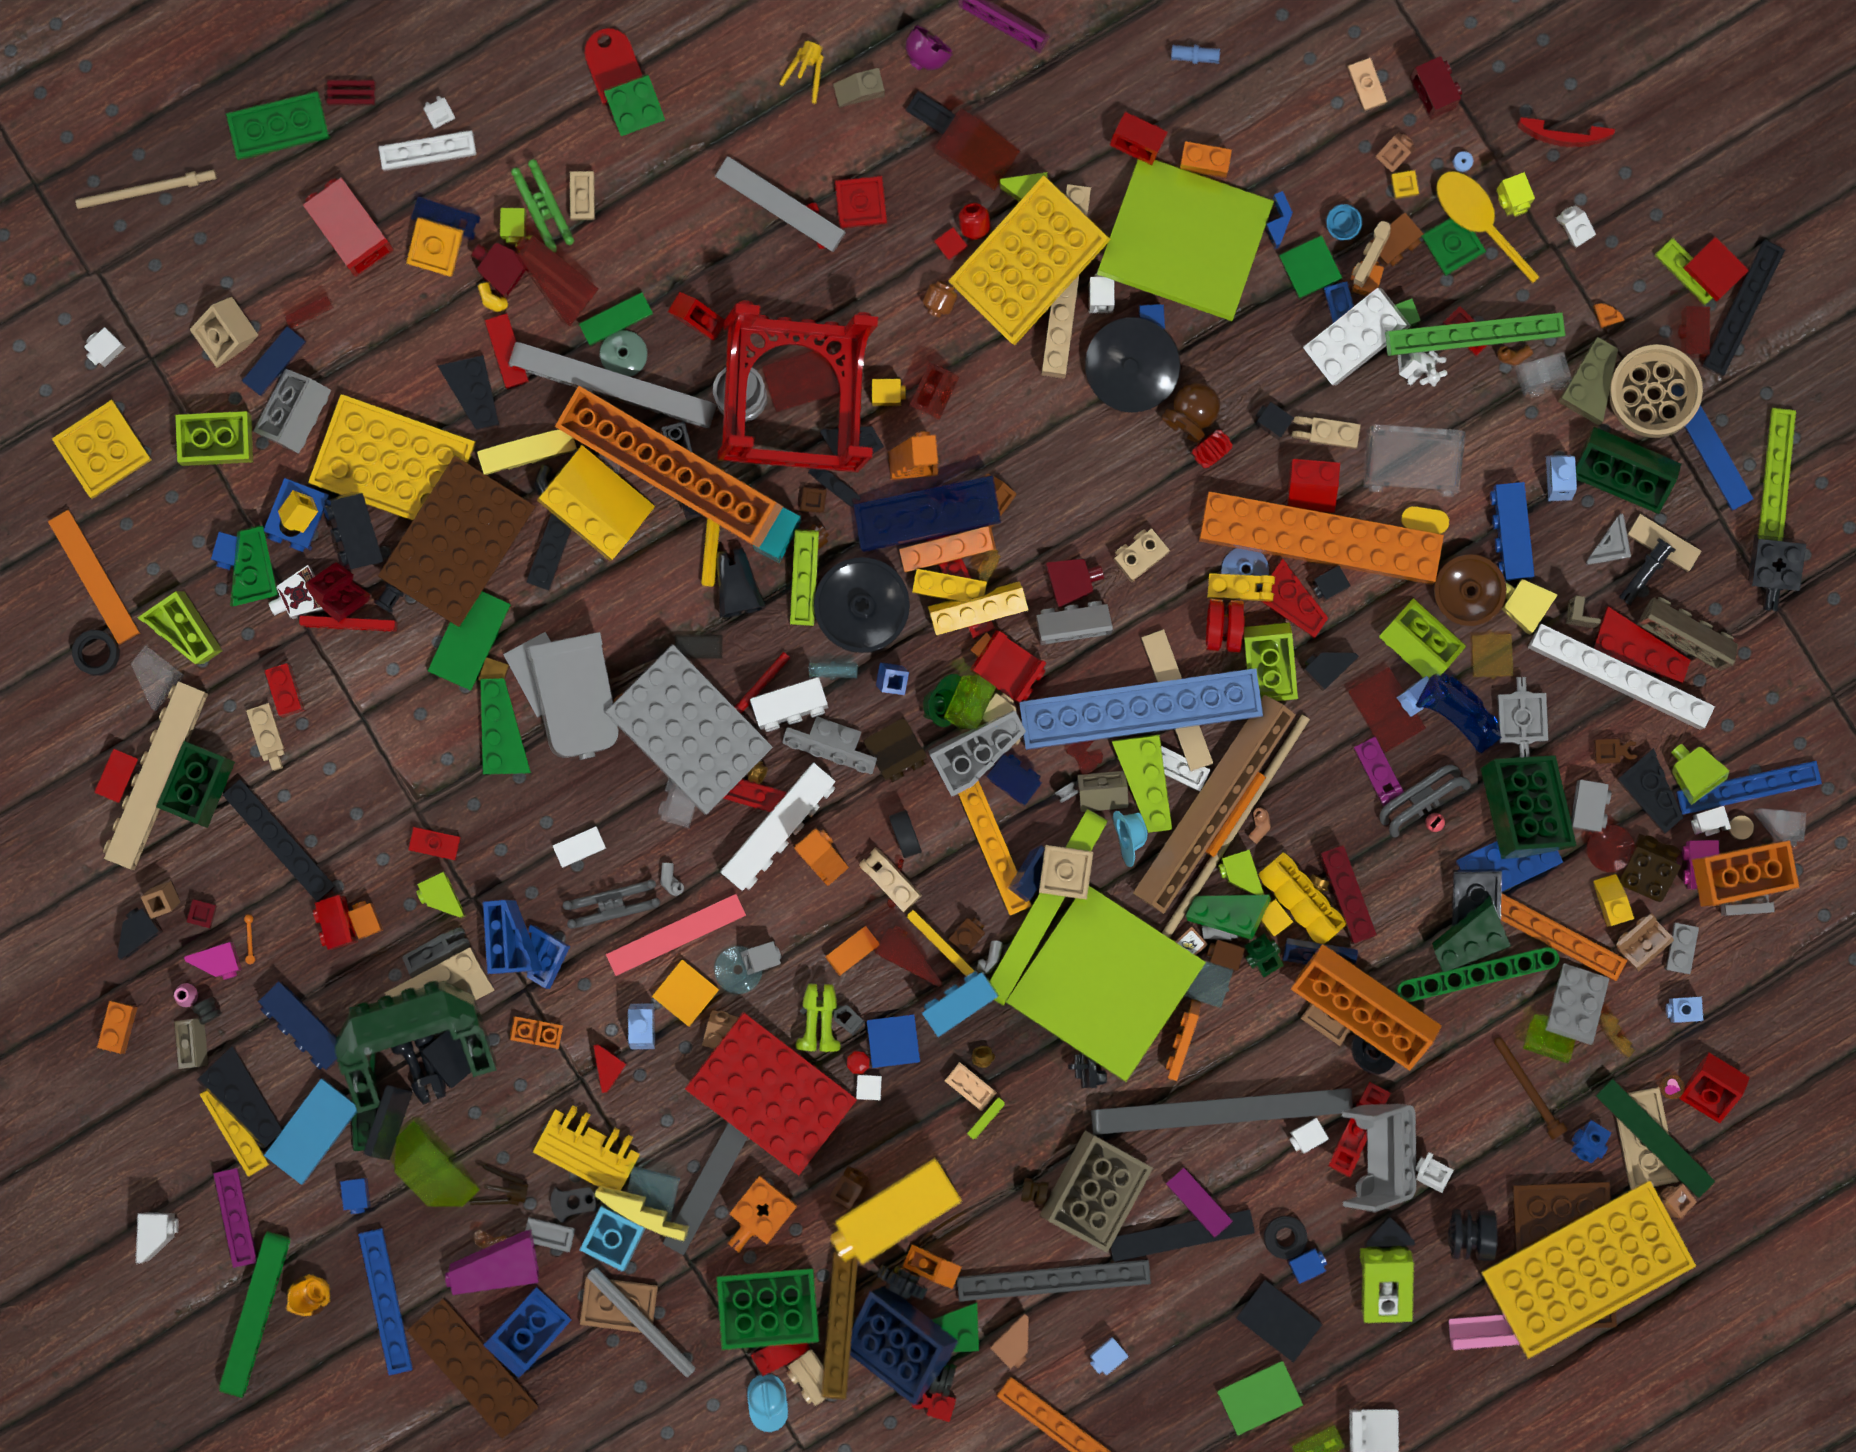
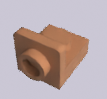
M1398 133L1375 157L1393 173L1416 148L1413 146V141L1407 135Z

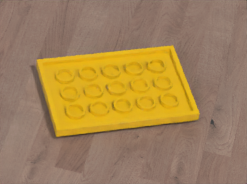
M1043 175L948 282L1011 344L1016 345L1111 239Z
M341 394L308 483L339 495L361 492L367 505L413 521L453 457L456 456L468 464L476 442Z

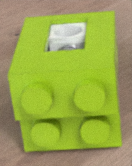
M1402 1246L1360 1248L1362 1315L1364 1323L1412 1322L1414 1262L1411 1250L1408 1247ZM1379 1282H1381V1284L1383 1282L1381 1289H1379ZM1393 1282H1396V1289L1392 1288ZM1386 1300H1392L1391 1302L1383 1303Z

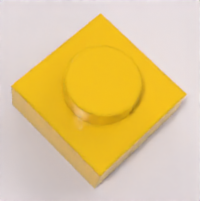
M1415 170L1391 175L1395 199L1419 194Z

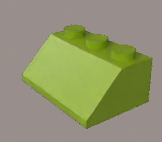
M1414 598L1379 636L1406 663H1409L1423 678L1427 676L1432 683L1447 670L1466 647L1464 643Z

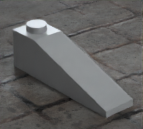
M1014 710L928 750L952 797L972 787L1026 731Z

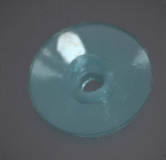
M730 947L723 951L716 960L714 969L716 980L724 990L730 993L743 994L749 992L757 986L761 979L762 971L747 975L740 954L748 950L749 948ZM736 965H740L743 969L739 975L733 971Z

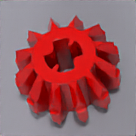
M1216 430L1195 446L1192 454L1198 464L1203 468H1209L1232 449L1233 444L1222 430Z

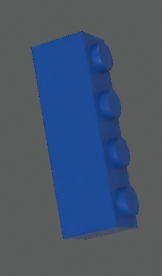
M1525 482L1495 485L1493 491H1490L1491 505H1495L1496 515L1492 516L1493 528L1498 530V538H1495L1496 553L1500 552L1501 562L1497 563V567L1501 570L1505 581L1532 579L1534 577Z

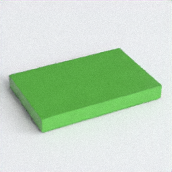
M1283 1361L1217 1390L1237 1435L1303 1405Z

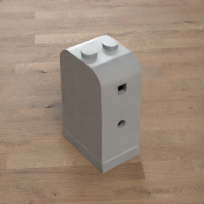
M600 632L530 646L526 649L533 672L549 747L556 756L561 758L579 756L580 760L592 758L595 756V752L611 747L618 738L617 725L605 713L613 702L601 646Z

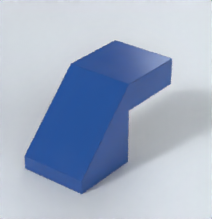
M1283 191L1275 194L1272 199L1281 218L1267 223L1265 227L1274 249L1279 248L1293 213Z

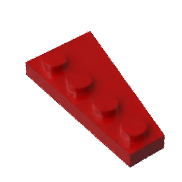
M1610 607L1606 608L1593 649L1627 665L1679 683L1684 682L1690 659Z

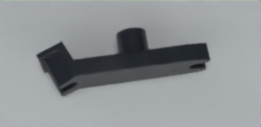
M809 470L808 473L820 484L852 508H855L852 499L861 500L856 492L828 470Z

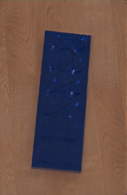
M992 475L854 504L862 552L1001 523L995 481Z

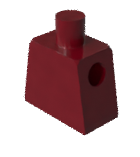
M495 243L490 251L481 244H478L472 252V256L481 262L477 268L478 273L506 299L532 264L530 258L498 243Z
M1085 559L1046 563V569L1058 609L1092 594L1093 587L1091 582L1104 579L1101 565L1087 569Z

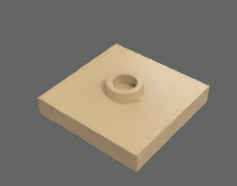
M1046 845L1039 893L1087 900L1093 852Z

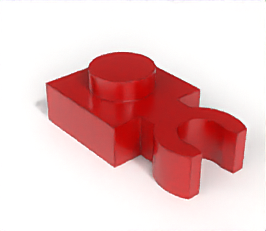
M925 1393L922 1396L923 1402L921 1404L911 1405L915 1409L928 1408L927 1416L950 1422L956 1398L948 1396V1398L942 1397L940 1393L932 1394L930 1398Z

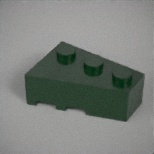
M1491 895L1485 899L1483 904L1469 912L1467 917L1457 925H1453L1432 943L1443 973L1510 947L1507 934Z

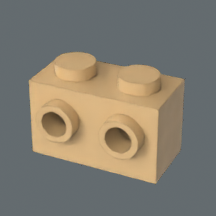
M1143 529L1134 537L1136 541L1129 547L1127 544H1124L1115 552L1117 556L1114 558V562L1131 583L1170 551L1153 529H1150L1148 532Z

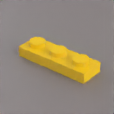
M917 569L912 593L953 601H965L984 596L987 582Z

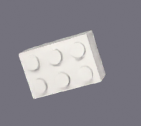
M819 677L750 699L760 730L765 728L766 732L780 728L779 724L788 721L789 725L802 721V716L811 714V717L825 714L824 709L828 708Z

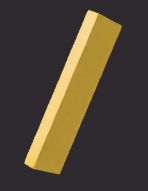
M914 910L907 915V918L966 977L975 972Z
M207 1090L201 1093L202 1100L247 1176L250 1177L270 1165L257 1141Z

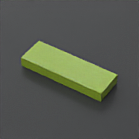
M1672 238L1654 256L1705 306L1712 297L1684 269L1693 258Z

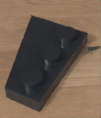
M484 355L438 365L439 370L476 430L500 425Z
M1654 748L1617 779L1663 834L1683 819Z

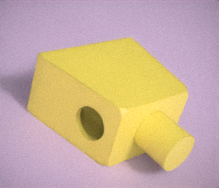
M1523 579L1518 582L1516 587L1506 582L1507 601L1503 605L1502 610L1530 635L1538 626L1557 597V594Z

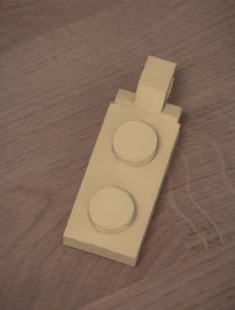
M270 703L246 710L263 761L269 760L274 771L282 769L283 765L280 756L284 755L283 749L285 748Z

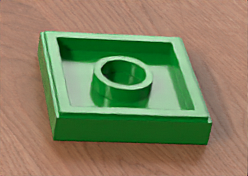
M1451 218L1427 231L1421 237L1444 276L1449 275L1486 253L1475 232L1461 227Z
M1322 236L1279 255V259L1298 299L1342 279Z

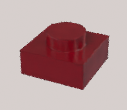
M193 899L186 922L211 929L217 905Z

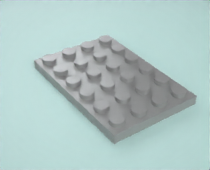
M671 645L605 711L606 715L704 815H707L773 748L674 645Z

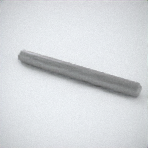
M594 1268L588 1273V1279L685 1377L690 1376L695 1371V1366L598 1268Z

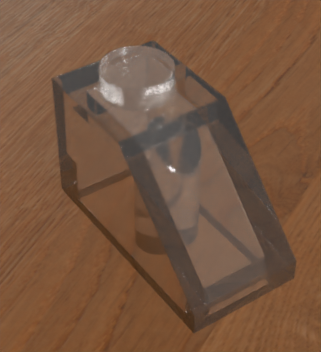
M1762 808L1754 809V815L1775 840H1790L1791 846H1797V842H1804L1806 813Z

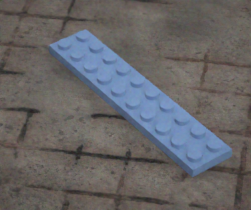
M1256 668L1019 702L1022 725L1026 731L1024 733L1026 750L1263 716Z

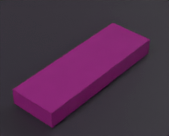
M1185 1168L1166 1183L1167 1187L1214 1238L1233 1222Z

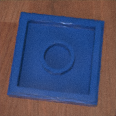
M914 1015L867 1020L872 1068L920 1062Z

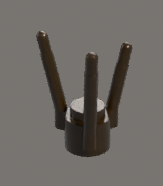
M488 1165L483 1166V1169L514 1183H509L508 1188L486 1184L484 1186L485 1189L507 1193V1197L511 1199L471 1200V1205H519V1202L525 1203L529 1184H524V1179L515 1178Z

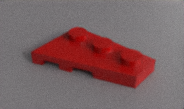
M1282 559L1271 575L1275 577V584L1272 585L1271 593H1274L1273 601L1260 602L1315 638L1328 620V617L1307 592L1297 576L1294 575L1284 559Z

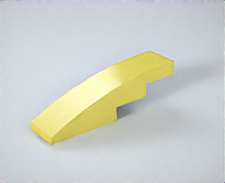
M554 430L477 451L484 475H488L507 468L509 470L528 463L533 464L575 451L577 447L573 437L561 430Z
M599 1186L595 1192V1196L611 1209L640 1226L684 1241L687 1236L689 1226L666 1221L668 1212L646 1207V1197L602 1186Z

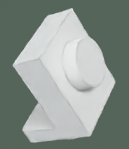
M1577 206L1566 208L1556 218L1558 223L1563 225L1572 245L1575 247L1596 235L1586 213Z
M1429 1152L1426 1159L1421 1157L1415 1170L1419 1171L1416 1180L1442 1193L1453 1173V1169L1433 1160L1434 1154Z

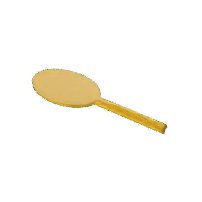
M1447 172L1443 174L1437 182V195L1443 209L1451 219L1467 230L1473 232L1486 231L1527 278L1534 283L1539 276L1493 226L1495 218L1494 208L1483 188L1473 179L1462 173Z

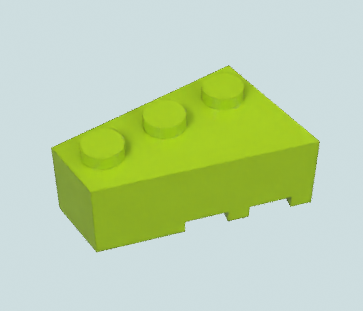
M175 591L138 617L139 620L145 622L159 636L165 638L194 664H205L223 651L184 591Z

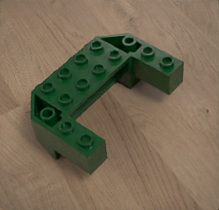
M431 981L424 984L423 988L417 990L408 988L403 990L400 995L394 997L386 995L380 997L377 1000L378 1002L372 1004L364 1002L356 1005L348 1015L335 1042V1053L341 1075H345L357 1113L379 1107L382 1100L370 1065L372 1053L450 1029L453 1040L460 1038L473 1077L496 1071L497 1062L475 996L445 981L439 983L438 981Z

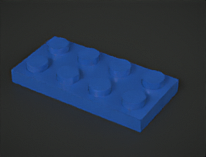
M1496 841L1456 860V863L1460 870L1501 869L1503 892L1563 863V860L1558 851L1522 858L1501 859L1498 842Z

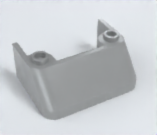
M1405 1104L1362 1105L1343 1111L1342 1117L1355 1118L1360 1129H1367L1368 1174L1362 1176L1356 1184L1357 1197L1343 1201V1206L1376 1212L1410 1200L1416 1191V1115L1414 1107Z

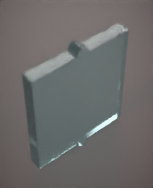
M1206 962L1184 996L1221 1008L1225 994L1230 990L1228 985L1233 970Z

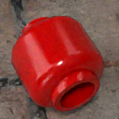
M970 203L960 211L958 215L960 230L965 237L977 240L990 231L989 212L984 206L978 203Z

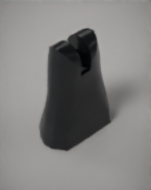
M743 547L733 548L735 565L729 564L730 560L726 550L717 552L720 618L742 615L741 611H745L747 614L766 608L765 601Z

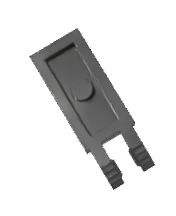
M459 927L446 934H441L404 955L402 959L409 975L413 978L449 959L454 954H459L468 949L470 943L467 938H464V929Z

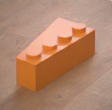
M918 432L916 437H911L888 451L891 480L938 476L936 435H931L930 432Z

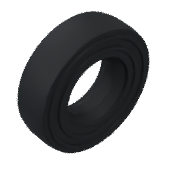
M1279 1216L1267 1225L1264 1232V1243L1268 1251L1275 1257L1292 1259L1300 1255L1305 1249L1307 1231L1298 1219L1291 1216ZM1283 1228H1289L1295 1234V1241L1289 1247L1280 1246L1276 1240L1278 1231Z

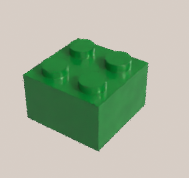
M648 74L604 90L620 136L665 120Z

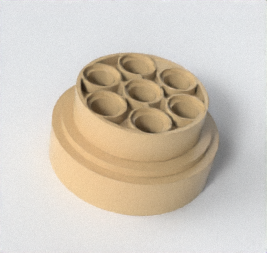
M1657 344L1643 346L1629 353L1614 371L1609 391L1610 404L1617 419L1633 433L1651 438L1669 436L1684 428L1696 414L1702 400V380L1693 361L1680 350ZM1658 367H1665L1669 373L1668 377L1660 378L1656 373V369ZM1633 371H1642L1645 379L1643 381H1636L1632 375ZM1674 385L1681 386L1684 391L1683 395L1680 397L1674 396L1671 392V387ZM1649 389H1656L1660 394L1659 399H1650L1647 391ZM1632 392L1636 396V402L1627 403L1624 400V393ZM1665 407L1672 408L1674 417L1671 419L1665 418L1662 414V409ZM1643 410L1649 412L1651 415L1650 421H1641L1638 413Z

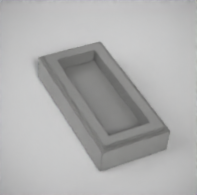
M528 1217L525 1231L532 1229L534 1244L570 1252L575 1228Z

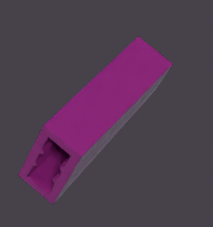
M532 1229L523 1231L451 1263L449 1273H445L446 1286L451 1287L452 1295L538 1283L539 1269Z

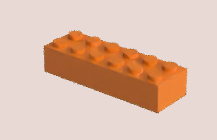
M1323 944L1299 973L1291 988L1292 991L1409 1071L1433 1044L1442 1025Z

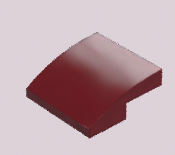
M337 562L305 583V587L314 600L338 622L369 602L370 598L368 592L352 582L354 574Z

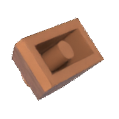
M1025 1313L990 1346L1010 1369L1013 1366L1016 1368L1020 1367L1027 1360L1025 1354L1028 1352V1316Z

